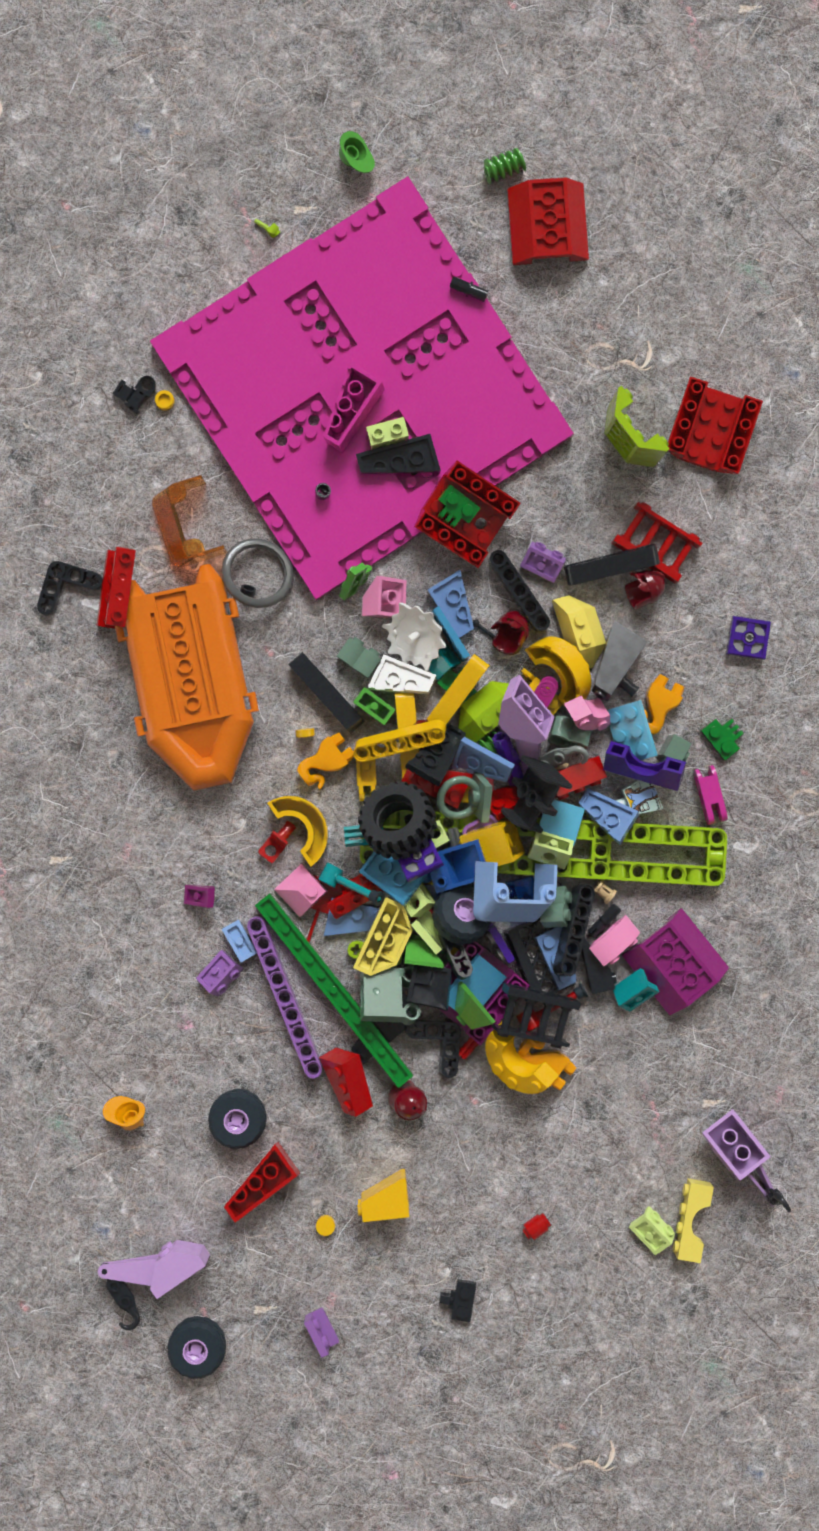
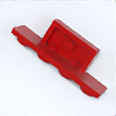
M361 873L354 878L348 879L371 891L384 892ZM340 885L343 894L327 902V906L334 918L338 919L368 902L369 899Z

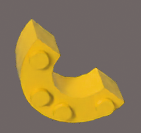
M551 636L541 638L525 649L535 665L546 664L556 671L562 684L561 693L558 698L563 705L580 696L586 700L591 690L589 665L574 645L561 638Z
M284 796L269 801L267 804L278 819L284 816H294L305 824L308 830V839L300 852L310 867L313 866L323 855L328 843L329 831L323 813L312 802L297 796Z
M493 1030L488 1035L485 1044L487 1060L492 1072L508 1088L525 1094H538L545 1091L559 1076L546 1062L534 1065L522 1059L514 1046L515 1036L502 1037Z

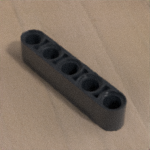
M650 544L564 566L568 586L655 566L660 564L656 544Z
M502 550L493 551L489 558L491 568L533 630L544 632L550 625L548 615L506 553ZM495 555L502 557L503 562L501 564L493 562ZM510 571L513 573L514 578L506 580L503 573ZM522 587L524 595L517 596L514 589ZM526 603H533L535 610L528 612L525 609ZM536 619H544L546 622L545 627L539 628L536 625Z
M303 652L288 664L350 734L365 722Z
M589 884L577 885L571 891L572 903H569L568 908L571 912V920L568 921L567 927H562L553 964V971L557 976H572L576 973L595 896V890ZM582 889H583L584 892H585L584 898H583V896L581 895ZM577 908L580 909V915H579V916H578V914H577ZM573 926L576 929L575 935L572 932ZM568 945L571 946L570 953L568 952ZM564 963L567 966L566 972L563 970Z

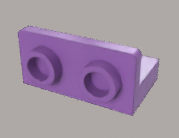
M531 542L520 567L554 583L566 558L559 551H551L540 542Z
M221 950L196 979L210 994L218 997L227 990V986L239 977L243 968L236 964L225 951Z
M323 1307L305 1315L304 1324L321 1358L329 1355V1347L339 1343V1338Z

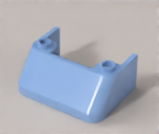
M476 861L473 914L479 921L535 922L556 898L558 865L535 863L534 899L521 900L509 899L507 885L497 883L498 863Z

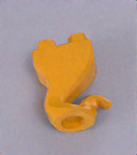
M661 674L656 677L654 682L650 683L645 694L646 704L652 717V723H648L652 735L657 734L661 730L666 714L678 707L683 699L681 696L685 688L678 683H674L671 690L664 688L669 679ZM644 710L646 718H648V713L646 710Z
M340 733L334 734L331 737L328 736L321 742L318 752L314 756L300 762L297 772L308 786L319 782L318 788L321 789L325 783V778L322 774L316 773L311 775L309 773L311 768L331 772L339 771L346 767L349 761L354 758V751L351 747L342 753L338 749V746L345 741Z
M525 1038L519 1046L517 1053L528 1063L538 1065L546 1062L558 1075L565 1071L571 1076L576 1070V1066L570 1061V1058L559 1050L551 1049L536 1053L529 1052L531 1048L542 1049L545 1046V1042ZM558 1076L549 1087L553 1086L561 1090L566 1081Z

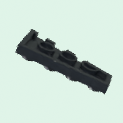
M431 434L356 454L361 474L441 472Z
M449 724L446 727L443 742L427 746L422 751L420 750L412 760L407 762L404 768L439 787L466 733Z
M402 990V1008H404L409 1003L407 1002V995ZM406 1011L408 1017L414 1018V1014L411 1011ZM372 1021L388 1043L401 1034L405 1028V1024L402 1022ZM358 1038L351 1050L360 1055L361 1062L364 1064L373 1055Z

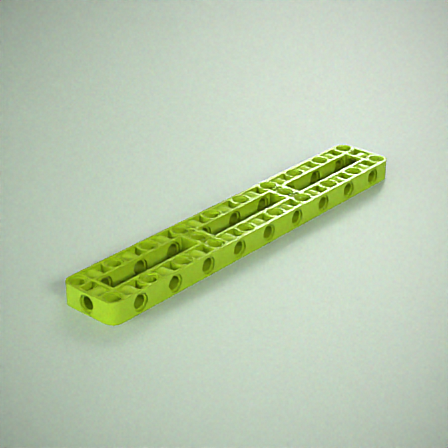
M399 810L392 813L384 821L383 828L401 829L407 825L404 821L405 816L413 814V812ZM435 811L436 820L439 819L446 832L454 827H457L458 831L462 832L467 824L478 819L473 813L466 818L454 820L451 827H445L443 825L445 816L440 811ZM538 817L536 820L538 824L540 823L541 817ZM582 820L576 839L590 840L589 858L578 859L570 857L565 870L562 872L557 871V877L719 886L725 880L727 834L722 829L711 827L634 823L622 842L706 848L705 863L701 866L674 863L611 860V842L615 840L607 833L599 836L597 834L599 825L595 821ZM516 826L519 836L534 837L535 831L528 830L523 832L520 827ZM638 828H642L644 831V835L641 838L635 836V831ZM676 830H680L682 833V837L678 841L673 837ZM715 832L720 835V840L717 843L712 841V835ZM369 845L360 846V860L363 864L367 861L364 858V853L367 850L373 851ZM598 845H603L605 848L602 855L596 854L595 849ZM522 855L514 862L497 866V873L535 875V863H546L530 859L528 855ZM521 859H525L528 863L524 870H520L517 865ZM597 864H602L604 867L601 874H596L594 871ZM636 866H640L642 872L639 876L635 877L633 869ZM677 868L680 871V875L678 878L673 879L671 872ZM712 871H716L718 873V877L714 881H711L710 879V873Z

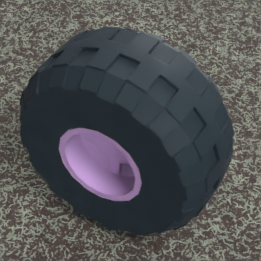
M462 885L444 891L438 897L433 907L432 918L435 928L442 937L452 943L463 945L475 942L485 934L491 923L479 921L474 917V888L472 886Z
M233 1089L221 1094L211 1106L208 1116L209 1129L214 1139L221 1145L231 1149H243L254 1144L262 1135L267 1120L263 1102L256 1094L245 1089Z
M201 1316L188 1317L174 1328L168 1341L167 1355L171 1366L180 1375L190 1379H201L213 1374L221 1365L226 1352L225 1334L220 1326L210 1318Z

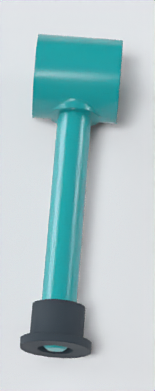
M328 862L326 863L318 880L333 888L339 883L367 897L375 906L382 904L385 897L384 892L371 891L342 877L344 872L342 869Z

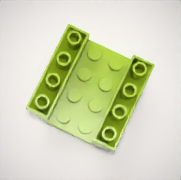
M621 385L607 407L604 434L627 464L654 467L669 450V444L658 433L648 441H643L642 433L633 428L631 425L632 421L626 414L633 403V396L627 388L624 389Z

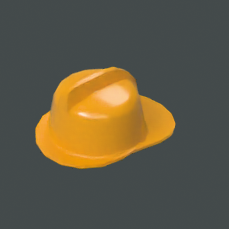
M117 1096L110 1099L104 1105L103 1116L107 1121L129 1131L139 1126H144L145 1106L143 1103L128 1097Z

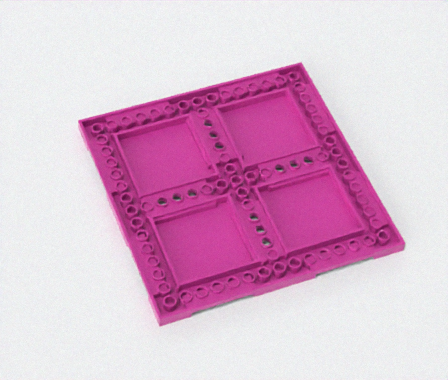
M408 176L377 195L376 200L313 240L312 238L308 239L247 278V282L184 322L181 320L150 340L153 348L316 601L341 586L347 578V571L352 566L356 567L361 563L372 566L423 533L414 527L420 511L442 476L456 460L497 486L574 435L554 402H551L511 340L512 336L488 299L486 298L482 302L469 295L466 297V294L450 287L453 277L460 278L469 283L472 281L476 286L479 285L472 274L468 273ZM308 306H314L316 311L310 315L305 312V309ZM318 322L326 323V328L322 331L317 330L315 327ZM444 334L448 340L446 343H439L437 337ZM331 337L337 341L336 345L332 347L326 344V340ZM423 345H430L432 348L431 352L428 354L421 351ZM413 355L416 360L414 363L408 364L405 361V357ZM351 362L382 381L385 390L344 452L341 453L328 445L323 435L331 413H333L337 396H339L343 379L348 371V365ZM312 416L320 419L319 423L315 426L309 424V419ZM404 417L409 439L431 434L441 472H426L411 475L410 473L361 474L356 454L371 450L366 427ZM297 426L303 428V434L300 436L293 434V429ZM285 437L287 438V444L279 446L277 439ZM320 483H326L331 488L330 496L326 500H320L315 495L316 486Z

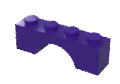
M611 741L605 753L603 770L678 791L683 780L686 762L667 757L660 763H646L639 760L632 753L630 746Z

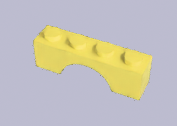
M687 1178V1184L683 1185L682 1194L684 1195V1201L680 1203L679 1207L681 1218L680 1222L676 1224L678 1236L677 1241L674 1240L673 1252L678 1260L701 1263L704 1244L700 1238L693 1234L692 1221L699 1210L711 1206L714 1187L710 1182Z

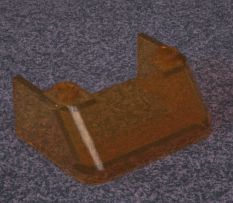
M202 475L173 483L156 494L152 499V506L169 560L177 568L186 567L228 552L224 545L205 551L204 545L199 539L185 540L174 504L185 500L187 496L186 490L206 485Z

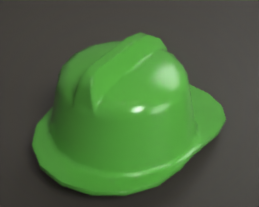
M353 131L343 133L340 137L339 148L341 161L358 172H371L375 167V161L363 138Z

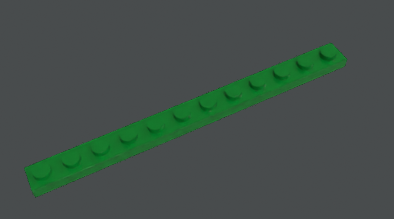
M269 893L259 901L255 907L396 1086L399 1088L412 1078L414 1074L373 1022L360 1021V1006L272 894Z

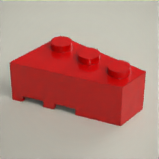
M592 757L585 764L579 762L558 771L572 784V788L560 787L555 798L558 797V800L569 797V792L574 791L576 794L586 790V785L590 784L593 787L601 784V779L606 778L607 775L605 770H603L600 757Z
M407 769L401 782H407L408 786L409 784L416 785L427 796L436 800L437 793L444 782L456 776H466L472 779L473 774L448 770L438 787ZM456 784L449 788L444 797L445 805L458 809L468 785Z
M336 1047L319 1057L344 1113L357 1117L373 1107L359 1054Z

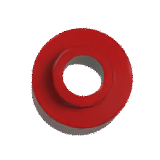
M544 1213L535 1215L524 1223L525 1228L522 1231L528 1239L532 1238L535 1241L549 1231L548 1228L552 1225Z

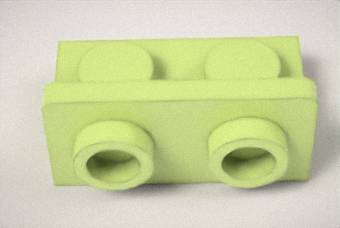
M650 1206L645 1209V1213L631 1222L629 1226L654 1255H657L673 1243L675 1233L672 1227L667 1225Z

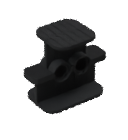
M522 755L521 760L528 766V769L523 779L513 777L511 781L517 787L519 799L513 810L503 807L501 812L512 824L529 831L542 833L543 828L536 822L540 812L556 816L558 811L551 804L560 787L571 789L572 784L551 764Z

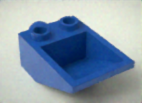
M479 839L438 851L444 866L428 873L422 883L432 881L436 893L475 882L476 861L486 862Z

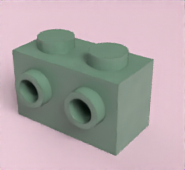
M675 734L668 735L657 756L661 757V762L667 757L686 761L690 754L688 750L692 743Z

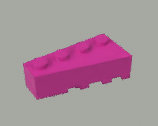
M351 362L348 365L346 377L343 379L339 396H337L333 413H331L323 435L326 443L341 453L344 452L385 390L382 381Z

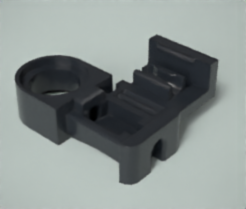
M143 376L136 384V390H134L133 386L131 388L125 385L126 382L121 379L112 393L113 396L124 401L128 409L136 414H140L138 409L146 397L150 399L156 390L155 380L151 376ZM150 380L153 383L152 389L144 390L142 388L143 381Z

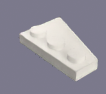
M383 655L368 686V690L429 695L436 680V675Z

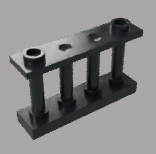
M509 983L503 984L502 990L509 999L502 1024H492V1028L497 1032V1035L502 1037L512 1035L550 1043L552 1047L559 1049L562 1046H570V1043L562 1037L569 1012L572 1009L579 1010L581 1002L568 996ZM520 997L525 998L527 1002L520 1028L517 1029L509 1027L516 1000ZM538 1001L543 1002L544 1009L538 1031L535 1033L527 1031L533 1006ZM557 1005L561 1006L562 1012L555 1037L545 1035L551 1009Z

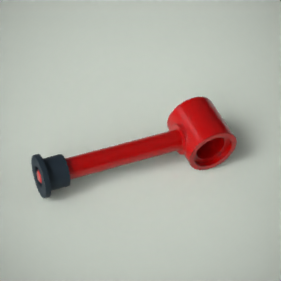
M581 983L573 989V992L566 995L575 999H581L584 996L588 997ZM555 1005L551 1012L559 1009L561 1006ZM534 1009L532 1010L527 1031H532L539 1027L543 1009L537 1012ZM524 1012L516 1016L520 1024Z

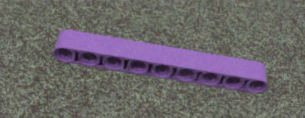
M254 916L247 924L249 934L304 1072L309 1078H317L320 1076L323 1067L319 1060V1054L266 921L261 916ZM254 920L261 922L262 927L260 930L253 929L252 922ZM259 939H267L269 946L262 948L259 945ZM273 956L276 959V964L273 966L268 965L266 957ZM280 974L283 977V982L275 983L273 975ZM282 992L289 993L290 1000H281L280 994ZM289 1010L296 1011L297 1018L290 1019L287 1016V1012ZM302 1028L305 1034L302 1037H298L295 1035L294 1030ZM309 1046L312 1052L306 1055L301 1051V1048ZM310 1064H316L319 1067V1070L317 1072H311L308 1066Z

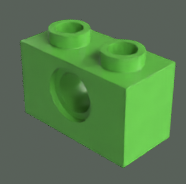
M366 687L362 689L353 702L384 726L396 711V709Z

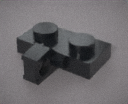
M457 1279L455 1290H451V1293L440 1292L439 1303L447 1304L448 1308L452 1309L451 1319L465 1322L471 1321L476 1282Z

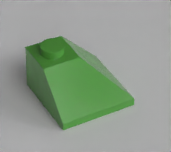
M411 934L406 944L404 964L443 968L442 958L433 952L419 934Z
M461 980L458 983L455 1010L459 1014L456 1018L463 1026L467 1024L471 1029L491 1025L496 1022Z

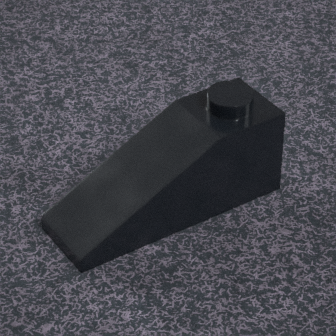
M584 938L581 952L590 992L596 994L614 990V984L617 983L615 972H611L607 965L603 966L589 949L591 945Z

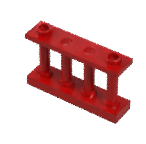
M637 502L634 509L638 513L624 535L621 534L620 536L617 534L611 544L622 551L650 544L660 526L670 531V534L658 551L660 564L649 568L664 574L666 579L676 584L682 577L678 569L692 547L698 549L703 543L699 541L700 538L693 533L688 534L652 511V507L647 503ZM644 516L653 520L654 523L641 544L636 546L631 543L630 538ZM678 536L687 543L673 565L667 566L662 563L663 557Z
M116 546L115 551H106L96 626L115 629V626L125 628L136 550Z

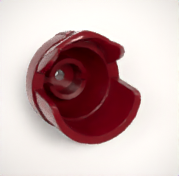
M648 570L629 573L637 578V580L625 585V592L632 608L637 610L657 602L665 590L664 574Z
M519 611L507 612L491 626V629L497 630L492 646L505 655L517 654L529 636L527 620L520 615Z
M408 1080L399 1088L394 1084L390 1089L388 1095L389 1105L400 1118L415 1120L426 1113L427 1099L425 1093L419 1087H416L412 1081Z

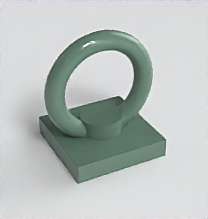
M474 772L473 779L466 776L450 778L442 784L437 793V807L445 817L450 819H463L474 813L481 823H488L493 786L483 774ZM456 784H466L471 787L468 792L470 806L460 812L450 811L444 803L446 792Z

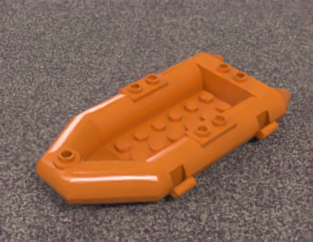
M211 564L199 567L194 585L146 594L139 584L132 580L125 625L128 636L125 637L123 627L115 626L118 642L126 641L141 711V716L134 717L137 737L146 735L147 745L193 791L232 783L254 723L252 712L259 711L256 693L247 692L232 620V618L239 617L236 599H228L224 582ZM228 603L231 615H227L226 605ZM248 697L251 707L249 710H247L245 698ZM142 719L146 720L148 731L144 732Z

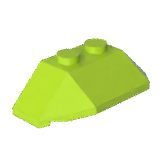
M490 681L461 705L458 729L466 733L465 737L476 743L499 725L501 703L509 683Z

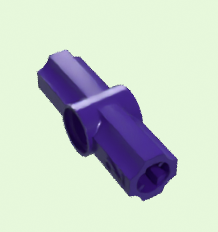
M498 732L494 734L492 743L497 755L515 764L512 774L507 781L509 786H515L511 782L513 777L521 779L524 777L519 765L521 760L506 732Z

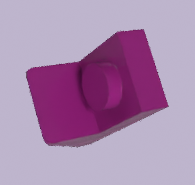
M185 885L184 904L213 908L215 887Z

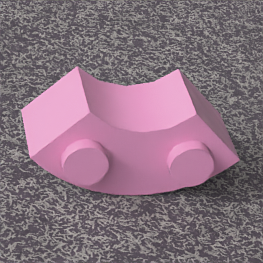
M580 696L564 703L575 725L581 730L598 729L601 731L610 725V714L599 698L585 700Z
M625 915L593 941L589 949L603 966L608 963L612 965L619 960V954L627 947L630 948L638 942L637 937L640 932Z

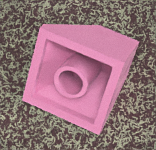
M376 576L363 595L362 616L392 618V615L398 614L399 603L406 604L407 580Z
M300 864L274 889L299 917L303 916L328 892L303 864Z

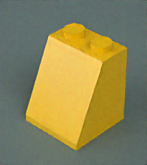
M508 819L467 832L459 837V844L479 839L485 861L496 862L498 866L514 862L525 854L517 827Z
M400 1169L361 1193V1199H358L357 1207L358 1216H362L363 1222L409 1217L405 1169Z

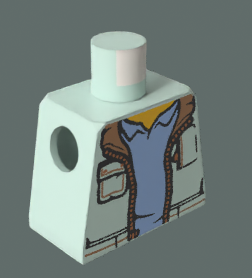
M636 780L621 789L623 798L616 800L639 811V814L663 809L654 784Z

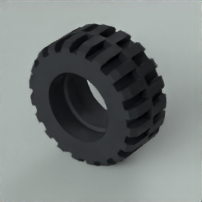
M390 782V785L385 786L384 784L379 786L380 789L377 791L373 790L370 793L371 796L369 798L366 797L363 801L364 806H361L359 810V829L370 848L376 854L382 855V857L387 859L391 856L393 860H399L403 856L406 859L411 857L410 855L413 853L418 854L421 852L420 849L422 847L425 848L429 844L428 840L433 838L435 834L433 830L437 826L435 821L436 814L422 789H418L414 784H409L408 786L407 782H400V784ZM399 810L413 812L410 822L405 827L396 831L382 830L384 821L392 813Z

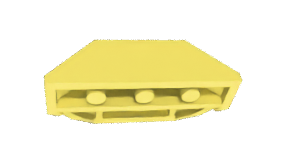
M570 595L552 600L564 640L578 649L588 663L589 669L593 668L606 644L595 607Z
M385 897L353 966L354 969L372 976L397 965L413 931L403 905Z

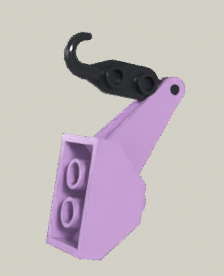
M733 1109L702 1132L711 1149L738 1181L748 1176L772 1207L782 1204L788 1213L791 1212V1208L777 1188L773 1189L762 1166V1163L771 1156ZM752 1171H757L768 1191L765 1192L750 1174Z
M176 1240L173 1243L169 1241L155 1255L103 1262L98 1268V1275L101 1278L107 1279L106 1288L119 1308L129 1313L133 1318L132 1324L124 1325L120 1322L119 1326L124 1330L130 1331L135 1329L140 1322L135 1297L125 1282L151 1286V1292L158 1299L206 1266L210 1253L205 1246Z

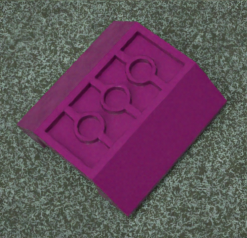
M682 908L667 918L668 922L639 945L636 943L622 954V957L634 972L640 968L643 969L647 980L657 985L659 993L654 995V997L669 1015L691 1005L716 985L729 969L728 965Z
M477 941L463 944L470 962L478 953L507 977L483 1005L496 1021L493 1024H498L504 1017L509 999L502 990L503 984L509 983L527 988L529 984ZM458 949L457 952L453 955L454 957H459V956H460V951H459V949ZM461 958L459 961L455 963L457 964L458 962H462L463 959ZM449 962L444 966V968L452 969ZM461 966V968L459 969V971H460V972H463V970H464L465 968H462V966ZM454 973L452 975L451 985L457 979ZM449 1005L448 1011L439 1009L465 1030V1033L479 1045L494 1030L492 1024L471 1029L467 1024L463 1026L456 1018L459 1014Z

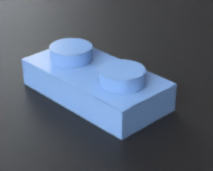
M239 919L222 929L240 962L257 954L253 942Z

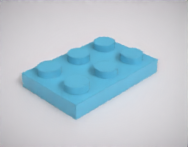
M641 700L607 710L610 714L609 727L614 742L630 746L632 753L639 760L658 755Z

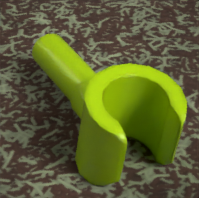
M255 219L254 223L264 228L270 237L275 238L280 233L279 227L275 223L269 227L267 224Z

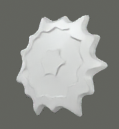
M399 603V613L392 615V623L382 625L389 632L387 640L391 642L388 654H399L404 663L412 661L414 666L421 664L425 671L429 670L431 661L439 657V649L446 648V644L441 637L442 627L435 622L433 612L424 613L419 606L412 608L405 603Z

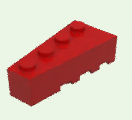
M279 1142L274 1144L225 1204V1210L235 1223L300 1174V1171Z

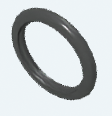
M254 538L240 541L230 548L222 562V580L226 589L237 601L250 607L265 608L279 603L289 593L293 584V567L289 557L280 547L268 540ZM263 548L272 552L280 560L284 570V580L281 588L272 596L261 599L251 598L244 595L235 586L231 576L232 563L235 557L245 549Z

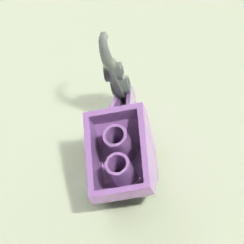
M520 675L511 679L501 703L498 724L510 738L515 739L520 760L521 756L524 755L547 762L556 768L566 763L572 754L581 753L584 756L581 764H585L589 759V754L583 747L576 745L569 748H556L540 756L541 742L547 740L554 716ZM521 760L523 773L525 775L528 766Z

